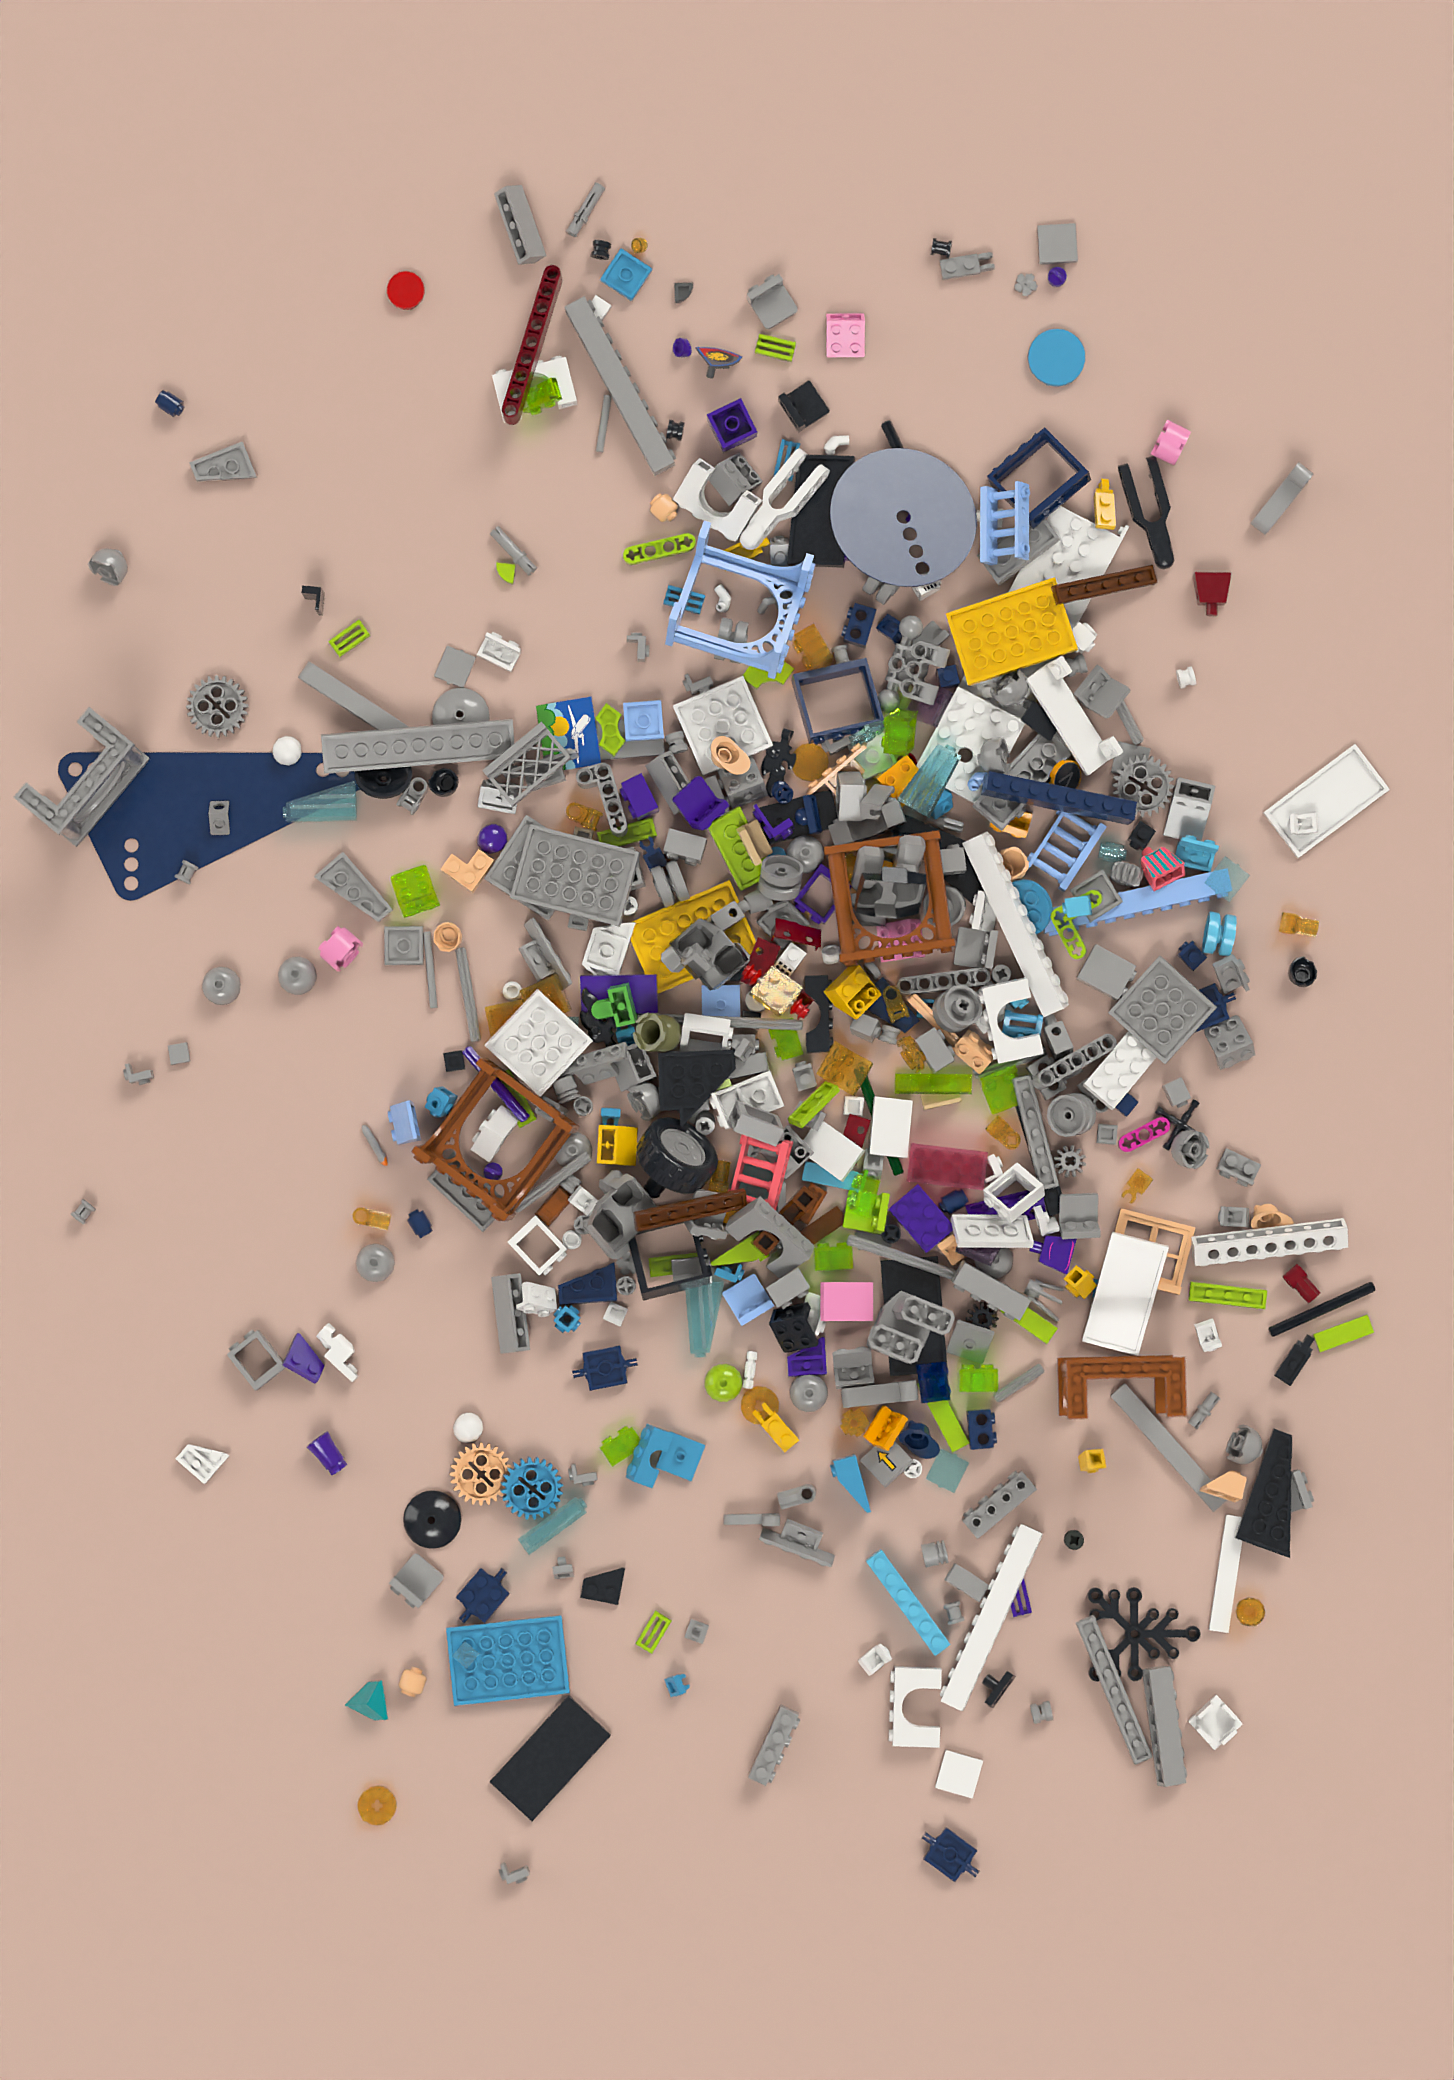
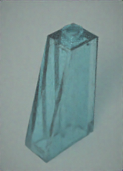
M938 744L900 794L897 801L930 818L961 758L960 755L955 753L957 749L948 744L945 747Z
M348 782L286 802V807H283V818H287L288 823L357 821L356 782Z
M712 1282L708 1285L685 1290L690 1354H694L695 1357H706V1353H710L724 1282Z
M575 1496L518 1538L519 1542L530 1555L586 1514L588 1506L582 1498L578 1499Z

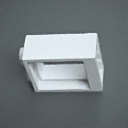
M685 1013L680 1052L730 1050L731 1041H728V1039H732L733 1028H730L731 1020ZM690 1031L723 1036V1042L716 1043L690 1039Z
M1019 1163L1014 1164L983 1190L986 1205L990 1208L993 1207L1002 1219L1006 1218L1010 1223L1045 1196L1044 1185ZM1017 1181L1030 1193L1009 1209L996 1196Z
M534 1216L508 1241L512 1248L539 1276L542 1273L547 1275L553 1269L551 1265L556 1260L560 1262L567 1256L565 1252L568 1249L537 1216ZM537 1225L560 1248L540 1269L517 1245Z

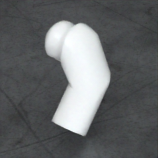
M849 435L831 437L824 445L826 455H834L838 445H849Z
M720 584L714 589L720 597L716 609L720 613H725L730 607L731 596L723 585Z

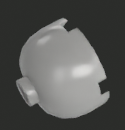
M101 549L93 555L88 563L94 575L98 573L103 576L101 577L102 581L114 586L123 581L128 569L123 554L117 549Z
M1018 669L1017 673L1011 672L1006 674L996 683L998 687L995 690L992 687L990 690V694L1000 704L1004 706L1020 705L1026 699L1024 696L1028 692L1029 685L1026 682L1025 675Z
M998 737L986 741L981 747L980 754L977 755L979 766L982 765L987 773L991 771L1008 775L1010 772V763L1006 764L1009 751L1005 739Z
M802 835L790 842L786 856L798 860L803 866V873L808 874L816 871L822 864L824 849L818 839Z
M291 957L285 960L278 972V980L282 988L294 995L309 992L317 979L314 965L303 957Z
M226 967L213 968L205 975L202 983L204 995L216 1005L232 1003L237 999L241 990L239 977L234 971Z
M642 1082L627 1090L630 1091L627 1097L636 1113L638 1110L641 1112L643 1120L650 1121L660 1113V1092L658 1086L655 1087L651 1083Z
M1195 1130L1180 1132L1176 1135L1171 1145L1172 1157L1183 1167L1189 1169L1199 1168L1208 1157L1206 1155V1149H1209L1208 1138L1204 1133Z
M579 1132L572 1133L555 1158L562 1167H565L584 1152H588L592 1157L591 1143L585 1135Z
M367 1245L357 1255V1271L368 1281H383L394 1270V1256L384 1245Z
M979 1247L975 1254L976 1268L995 1279L1002 1278L1012 1268L1013 1256L1009 1248Z
M817 1375L799 1376L793 1381L790 1388V1399L793 1405L805 1412H814L820 1409L826 1403L828 1397L827 1386Z
M1242 1424L1237 1427L1240 1430L1237 1433L1233 1432L1228 1441L1226 1452L1229 1453V1456H1227V1459L1239 1464H1249L1262 1454V1440L1256 1430Z

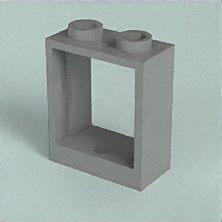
M736 1100L729 1116L733 1131L776 1147L778 1141H781L784 1136V1129L779 1116Z
M251 1330L244 1336L246 1340L240 1344L236 1342L229 1348L230 1352L227 1355L253 1389L257 1391L286 1367L282 1366L284 1361L260 1330L256 1332ZM257 1338L277 1364L255 1381L235 1355Z

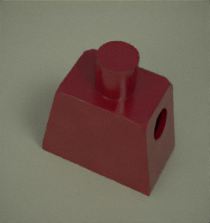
M1195 572L1193 574L1197 605L1206 606V616H1218V606L1226 604L1231 572Z

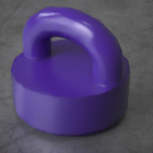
M1054 267L1049 271L1047 279L1050 285L1060 287L1065 283L1067 274L1063 268Z
M677 338L674 341V355L677 357H689L691 355L692 348L687 339Z
M492 1162L485 1166L483 1173L487 1179L499 1180L502 1177L503 1170L499 1164Z

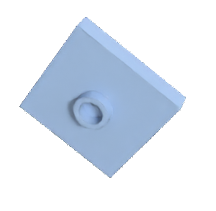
M661 700L623 703L626 742L664 739Z
M702 985V1015L740 1017V985H722L719 989L709 990L705 985Z

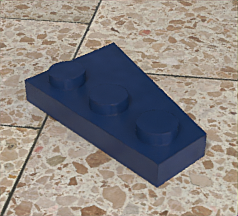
M615 1262L558 1285L559 1305L617 1301Z

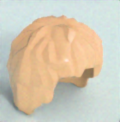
M1016 847L1001 850L999 853L1002 855L1005 869L1011 875V882L1021 880L1029 867L1027 857Z

